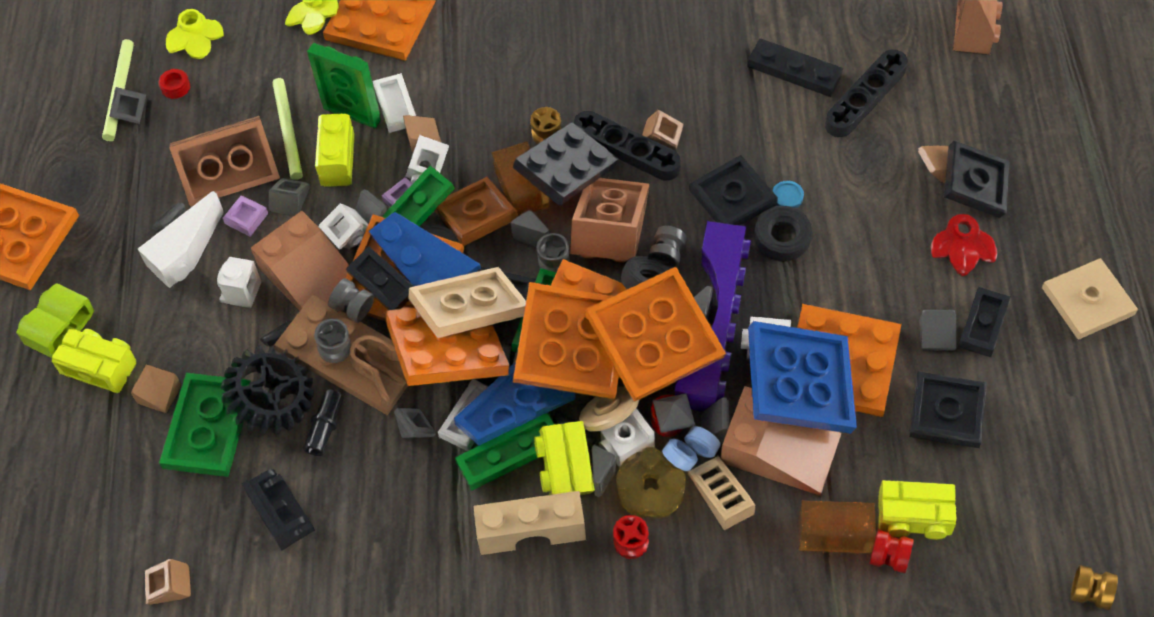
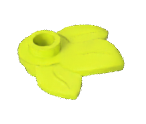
M303 0V2L298 3L290 10L285 25L288 27L302 24L304 32L307 35H313L322 29L326 18L337 14L339 9L338 1Z
M187 9L179 15L177 27L167 34L166 48L169 53L185 49L192 58L202 59L210 52L211 40L224 36L223 28L218 21L206 19L198 10Z

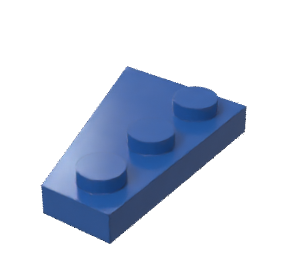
M396 212L369 230L373 239L413 286L474 273L481 268L480 264Z
M515 362L509 367L508 375L499 376L454 417V423L477 445H481L575 400V393L514 383Z

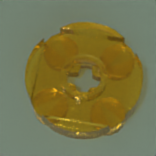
M647 447L642 452L633 454L622 463L616 476L618 498L622 506L632 515L645 519L646 516L666 517L673 513L684 499L686 486L684 471L674 466L664 456L663 452L654 447ZM647 478L657 479L659 488L657 490L654 488L645 490L643 488L645 485L644 480Z

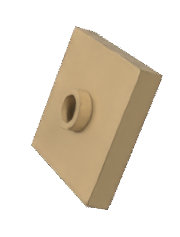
M1101 258L1045 281L1042 289L1078 340L1130 318L1138 311V308Z

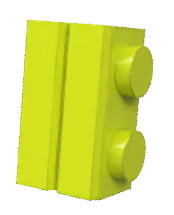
M346 113L323 114L318 118L319 130L317 133L315 168L319 175L320 184L324 187L349 186L352 184L355 134L353 126H351L350 115Z
M71 328L64 336L62 345L58 346L52 356V363L62 375L120 393L127 381V376H130L136 365V359L130 350L131 347L120 339L113 338L112 341L102 339L93 330L84 329L81 332Z
M577 421L542 427L539 430L540 436L534 438L537 457H543L545 471H540L542 491L549 492V495L580 491V495H585L595 491L584 422Z
M882 480L878 495L879 530L889 532L892 537H906L910 533L925 534L926 538L933 540L943 539L947 535H952L956 525L955 485Z

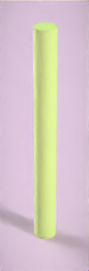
M127 39L123 40L121 44L102 138L106 141H114L118 119L109 117L115 88L125 89L134 46V43Z
M277 78L273 80L272 84L290 177L293 180H299L303 177L285 82L282 78Z

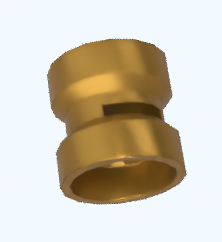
M1079 565L1072 584L1071 600L1080 603L1090 601L1095 603L1098 608L1110 610L1117 590L1118 575L1108 572L1103 574L1094 573L1092 568Z

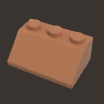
M260 116L170 143L169 148L190 207L194 206L212 191L220 198L280 179Z

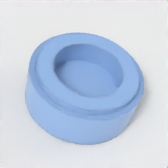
M698 426L691 427L684 438L685 443L696 454L706 458L714 457L721 446L720 441L715 435Z
M670 439L662 449L668 461L681 470L690 471L698 461L697 455L692 448L678 439Z

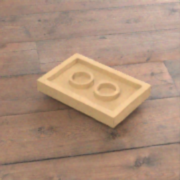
M499 267L410 287L408 299L437 338L524 317L526 300Z

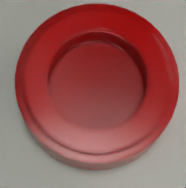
M170 69L164 72L158 80L162 94L170 99L183 97L188 93L191 86L187 74L180 69Z

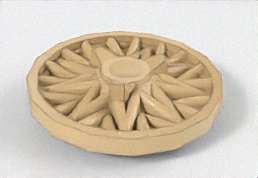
M626 386L617 387L615 399L596 396L582 409L579 420L584 422V428L588 431L605 430L621 423L637 408L639 400L633 401Z

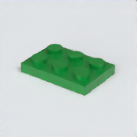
M312 43L307 50L323 109L335 114L346 113L350 115L351 120L376 129L381 121L368 62L357 56L351 57L338 52L332 47H324Z
M186 373L159 461L162 469L229 477L244 422L236 425L235 419L238 414L227 415L226 409L229 404L222 403L221 399L225 392L221 390V383L226 379L225 377ZM242 379L241 386H248L251 380Z

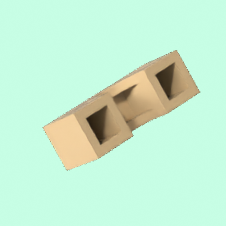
M580 491L473 506L477 541L481 555L516 550L515 544L518 541L534 536L549 538L551 545L586 540Z

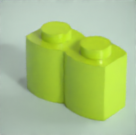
M56 283L49 290L42 293L37 308L20 320L16 333L24 345L52 358L58 346L62 345V340L68 330L72 328L81 331L92 317L94 308L87 297Z

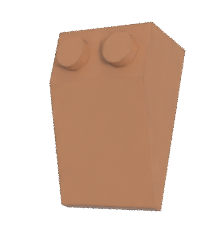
M958 0L953 50L990 54L993 42L998 43L1001 25L996 24V20H1000L1002 2L997 0Z
M599 178L582 191L572 218L570 254L580 255L583 258H608L616 262H626L630 258L636 257L650 184Z
M300 211L251 247L258 268L299 311L312 294L328 303L333 289L348 274L346 268L349 264L324 232L303 211Z
M744 386L722 444L721 460L726 465L821 496L841 433L754 420L752 388Z

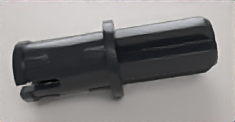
M329 389L324 393L317 414L311 417L312 426L303 445L305 452L314 456L324 455L331 432L337 428L335 420L344 399L342 393L334 389Z

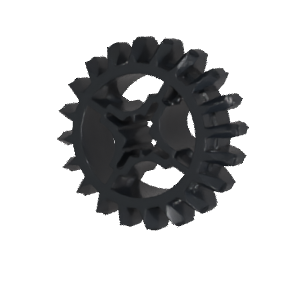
M259 345L256 347L254 354L247 349L243 352L242 358L236 357L232 360V367L226 368L224 373L226 379L221 383V390L225 391L221 399L222 403L229 404L226 409L227 415L238 414L235 419L236 425L246 421L248 423V432L252 431L254 426L260 427V434L262 436L266 434L268 428H271L276 436L280 433L282 427L289 431L293 428L294 422L301 423L303 421L304 413L309 412L311 408L309 401L314 397V390L310 389L313 384V378L305 377L308 373V366H297L300 361L299 356L290 360L287 358V349L283 350L280 355L276 353L273 345L269 348L268 353H265ZM257 371L256 381L250 382L248 386H241V381L244 377ZM263 385H264V388H269V391L272 390V391H273V394L266 392L267 389L263 390V389H262ZM293 394V402L279 410L280 399L286 398V395Z

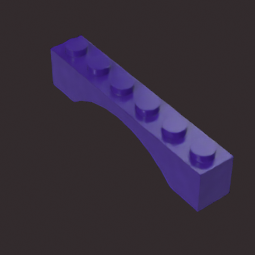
M707 221L702 246L701 266L709 276L716 293L718 309L711 328L725 350L726 355L723 359L677 381L675 396L686 393L692 410L704 411L719 399L724 398L726 381L720 380L722 371H729L731 352L726 351L727 342H734L736 323H731L732 314H739L741 295L736 294L737 286L743 287L746 267L740 266L742 259H748L751 240L745 239V226Z

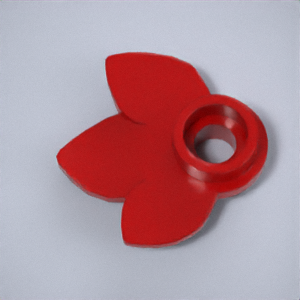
M968 214L953 216L949 220L946 230L936 234L931 244L932 257H949L953 268L962 277H965L973 270L979 259L988 263H994L997 258V248L993 238L981 231L975 218ZM958 225H966L969 233L960 232Z

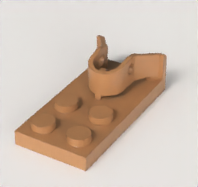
M313 294L275 343V349L279 353L287 349L288 358L293 359L299 356L300 361L298 364L303 367L308 366L310 371L386 415L390 413L408 387L393 341L362 322L356 323L350 320L346 313L335 311L328 306L327 302ZM327 319L342 321L347 326L351 341L350 354L344 361L339 363L324 361L317 349L314 337L315 329L318 324Z

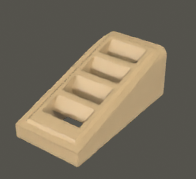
M719 456L688 471V475L723 530L754 515L756 505ZM715 468L719 472L706 480H703L701 475ZM722 479L724 480V484L713 490L710 489V485ZM729 489L731 491V494L721 499L716 497ZM737 500L738 504L727 510L725 509L724 505Z

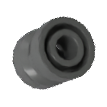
M661 226L655 233V245L650 248L648 257L667 263L672 268H678L681 260L680 251L685 248L687 236L676 227Z
M550 233L539 239L536 246L539 269L557 272L563 259L570 262L569 245L564 236Z
M344 278L333 289L328 306L337 312H346L350 320L359 323L370 311L374 302V295L367 290L359 291L353 282Z
M327 319L318 324L314 337L320 357L329 363L344 361L349 356L351 348L347 326L338 319Z

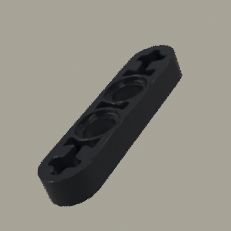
M894 49L885 51L827 113L825 128L830 135L834 137L849 135L904 76L908 59L902 51ZM888 65H893V66L889 69V72L887 73L886 71H887ZM872 79L880 80L884 85L879 88L871 87L867 82ZM860 98L866 104L862 107H856L850 103V100ZM846 113L847 115L844 123L841 121V119L844 117Z
M583 111L575 116L574 124L600 145L604 146L619 160L664 181L675 179L679 175L681 160L679 154L674 150L595 112ZM613 134L619 135L622 138L616 144L608 143L605 139ZM637 147H643L648 150V153L645 156L638 157L632 154V150ZM668 162L672 163V165H667L665 168L661 166V164L666 165Z

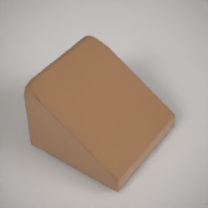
M657 110L647 119L642 135L675 150L678 146L684 124Z
M411 115L403 116L412 152L415 150L419 135L441 142L434 118Z
M921 146L918 148V152L930 173L940 182L944 183L946 179L948 146Z
M168 559L145 570L146 604L152 605L189 597L191 595L189 565Z

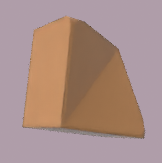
M146 364L131 394L137 404L167 413L182 385L174 373Z

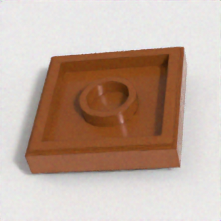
M488 177L449 195L435 210L436 214L453 231L463 246L511 223L518 217L517 210Z

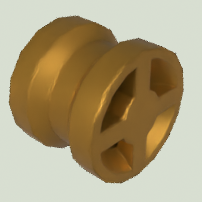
M542 107L532 113L530 124L533 140L539 144L561 130V117L557 110L550 107Z

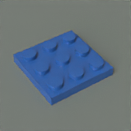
M753 321L749 325L748 337L754 420L851 434L857 428L848 336Z

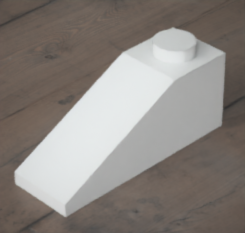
M214 191L209 193L138 248L146 266L169 288L178 281L185 279L189 272L195 268L224 211L217 194Z

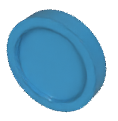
M793 181L779 182L772 190L778 197L776 206L798 208L803 202V189Z

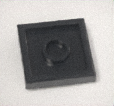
M954 140L948 146L944 198L1001 218L1006 214L1010 161Z
M742 155L689 184V191L717 223L740 226L775 206L778 202V197Z
M918 371L909 437L980 448L987 382Z

